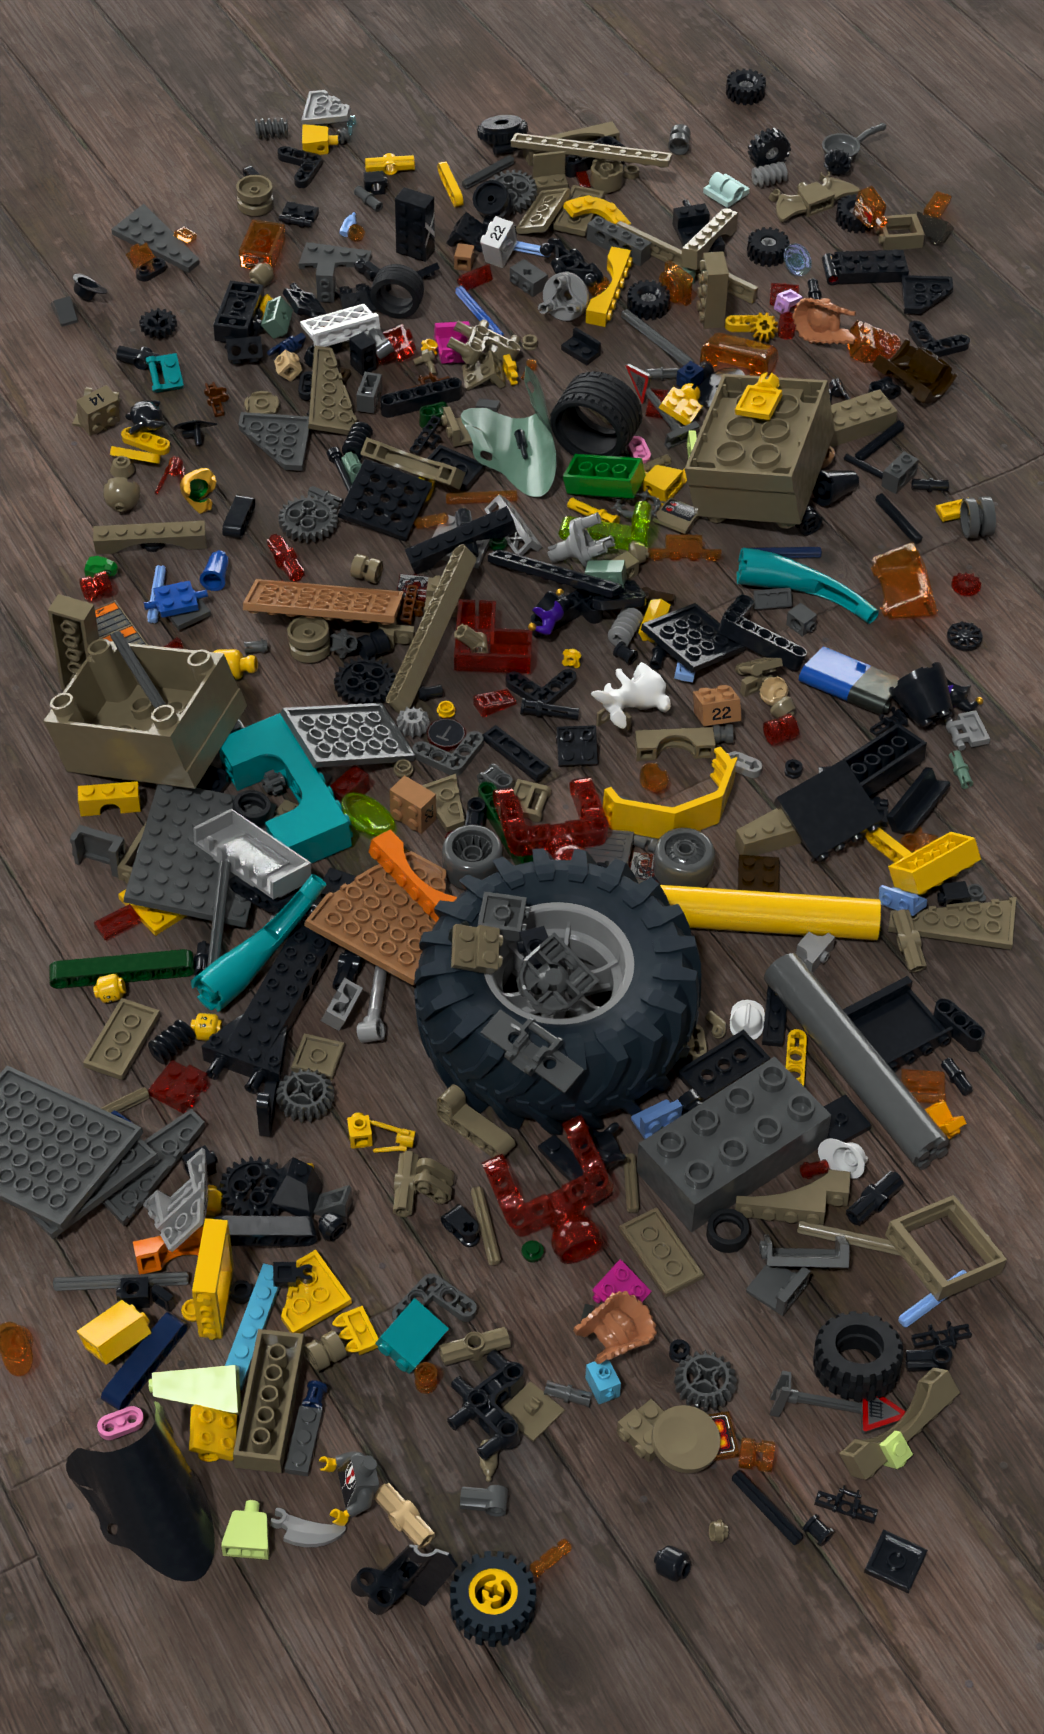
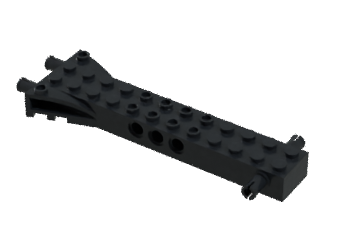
M330 867L323 878L326 887L313 904L318 905L326 894L330 892L335 893L340 890V886L345 883L347 885L352 883L357 876ZM306 915L293 929L245 1013L224 1026L216 1034H212L209 1040L201 1046L203 1061L211 1063L206 1071V1075L212 1079L213 1077V1080H217L223 1068L250 1077L244 1086L245 1090L249 1093L253 1088L252 1094H256L262 1082L266 1083V1081H277L279 1088L289 1032L339 946L335 942L305 927Z

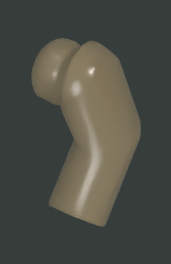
M710 1011L705 1018L713 1025L711 1032L715 1038H722L726 1033V1022L715 1012Z

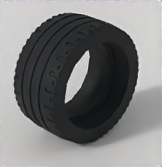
M390 264L381 268L371 288V300L374 306L386 316L397 319L412 316L419 308L424 295V282L420 275L412 268L401 264ZM383 285H399L405 288L412 297L405 299L397 298L387 292Z

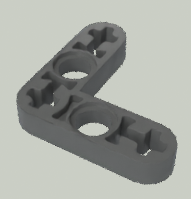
M478 731L469 732L452 754L424 741L416 742L413 745V752L416 755V760L446 774H456L458 776L464 772L482 749L484 737ZM462 751H467L470 754L467 756H462L460 753ZM436 756L443 758L441 761L433 760Z
M430 1273L425 1275L393 1309L392 1321L396 1320L398 1314H401L411 1303V1299L416 1296L423 1299L421 1304L424 1307H427L434 1301L463 1322H470L475 1319L477 1306L472 1299L438 1275ZM427 1283H429V1284L435 1283V1287H434V1286H431V1287H429V1289L427 1290V1288H428V1287H427ZM449 1293L453 1294L455 1299L451 1302H446L443 1296ZM463 1308H471V1312L466 1311L465 1313H463Z

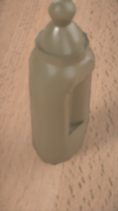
M489 1439L482 1440L480 1446L486 1443ZM498 1452L486 1461L480 1457V1467L483 1470V1474L487 1477L486 1481L491 1482V1477L498 1466Z

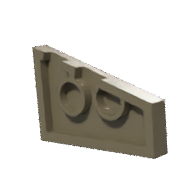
M456 774L422 785L436 794V817L446 832L465 825Z

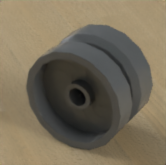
M990 496L979 497L977 501L973 497L962 499L960 523L965 538H976L978 534L982 537L993 536L996 528V512Z

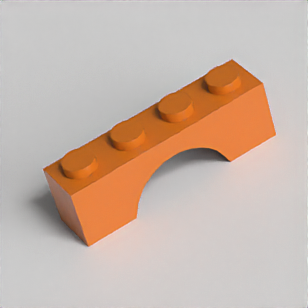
M199 1227L173 1252L168 1250L161 1236L134 1241L133 1247L139 1275L160 1271L169 1260L175 1257L199 1255L203 1227Z

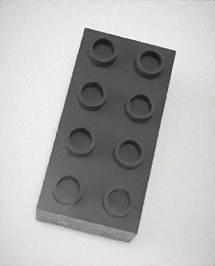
M773 1057L640 1142L636 1172L692 1233L707 1223L711 1215L716 1211L730 1208L736 1204L737 1196H748L816 1151L820 1143L827 1139L831 1114L776 1057Z

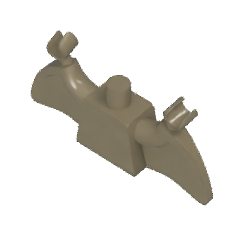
M828 171L826 176L822 172L820 173L819 179L823 182L822 185L818 182L808 185L805 182H801L797 186V195L780 194L779 189H774L770 193L769 199L773 202L777 201L776 213L779 220L784 222L799 213H804L807 217L829 210L833 208L834 201L843 196L858 194L860 189L849 182L830 177V172Z

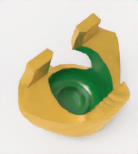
M200 468L186 474L181 480L180 490L183 497L199 514L212 508L211 499L207 498L203 501L200 499H203L209 492H213L215 489V476L208 468Z

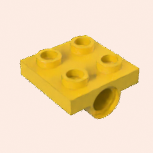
M197 1404L192 1406L189 1451L199 1453V1459L205 1462H213L218 1459L232 1461L236 1442L237 1415Z

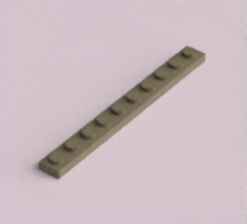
M515 133L511 140V147H517L518 149L525 148L532 149L533 151L548 152L565 151V155L639 163L645 166L654 165L661 168L668 167L672 160V153L521 133Z
M622 221L616 223L617 226L650 241L651 256L683 270V267H681L682 250ZM700 268L695 270V277L697 278L701 274ZM729 273L727 292L751 304L756 302L758 287Z

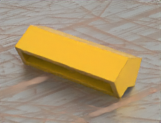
M662 599L650 600L642 624L667 614L671 604ZM641 624L638 633L642 641L648 640L654 643L655 641L641 630Z

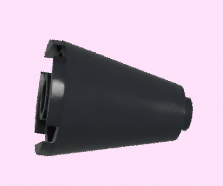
M820 470L812 491L815 497L813 500L820 506L832 504L858 487L859 476L854 471Z

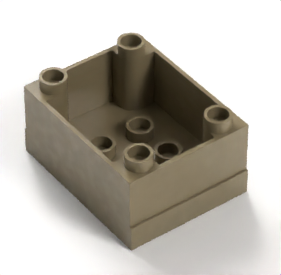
M723 374L685 466L694 513L698 516L707 517L713 523L722 522L727 518L777 522V525L781 528H791L796 524H801L835 431L828 380L778 377L780 384L778 389L782 390L783 396L771 419L765 420L735 414V408L747 385H755L760 376Z
M97 639L90 643L87 648L88 657L64 692L52 698L50 701L52 709L44 719V723L59 752V757L66 771L195 789L247 707L244 696L236 684L224 653L209 652L204 649L196 651L128 643L166 704L154 709L114 642L107 639Z

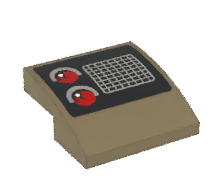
M669 498L656 513L657 517L654 516L653 521L686 534L693 528L694 522L701 516L694 513L693 506Z

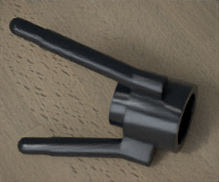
M839 378L833 379L829 383L830 403L832 402V395L835 397L843 395L846 400L850 399Z

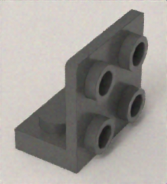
M766 1264L747 1287L746 1292L783 1316L807 1287L810 1270L802 1267L798 1273H793L784 1266H767Z

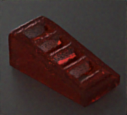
M508 689L482 693L473 697V705L482 717L513 706L517 702Z

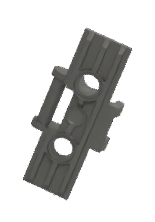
M499 1010L484 1027L481 1034L506 1051L504 1055L506 1060L531 1077L534 1073H537L565 1094L584 1072V1069L558 1051L564 1040L561 1037H555L535 1022L536 1020L533 1017H530L522 1025L502 1010ZM530 1030L550 1043L551 1046L549 1048L546 1046L539 1048L532 1043L528 1035ZM511 1035H519L513 1044L509 1042L508 1039ZM546 1060H554L556 1066L552 1069L545 1068L543 1064Z

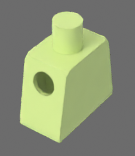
M248 1500L245 1503L244 1511L235 1510L232 1512L222 1540L223 1556L269 1560L267 1514L259 1512V1502Z

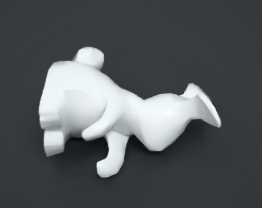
M642 662L637 666L634 677L631 680L622 672V669H616V676L622 683L620 689H612L611 684L608 683L605 685L604 691L597 690L591 693L610 713V719L614 725L622 729L627 725L626 715L623 712L624 708L635 707L640 710H647L657 707L660 711L666 713L671 707L670 699L665 695L666 683L661 675Z

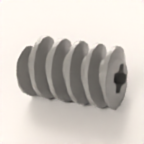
M784 162L771 163L764 167H754L751 171L752 181L755 186L758 184L759 187H763V182L766 186H769V181L774 185L775 179L778 183H781V178L784 182H787L788 172Z
M623 608L608 632L609 641L614 646L621 641L625 642L626 646H628L643 620L642 613L635 608Z

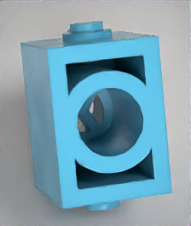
M605 1360L601 1364H597L595 1361L586 1364L585 1378L598 1404L620 1397L621 1382L609 1360Z

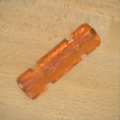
M445 512L439 513V516L438 514L424 516V519L419 517L416 518L414 525L417 529L424 528V526L430 527L439 525V523L445 524L448 523L449 517Z
M566 1539L559 1541L557 1546H553L540 1556L539 1561L535 1560L530 1564L531 1572L536 1577H539L545 1572L544 1569H549L562 1558V1555L565 1556L571 1551V1544Z

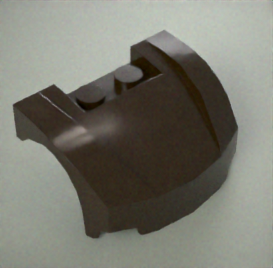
M905 339L899 350L890 359H886L881 354H878L872 365L884 375L892 374L895 378L903 380L906 386L913 389L911 395L923 403H931L938 400L948 390L958 375L957 373L952 374V367L924 347L916 348L910 345L909 339Z

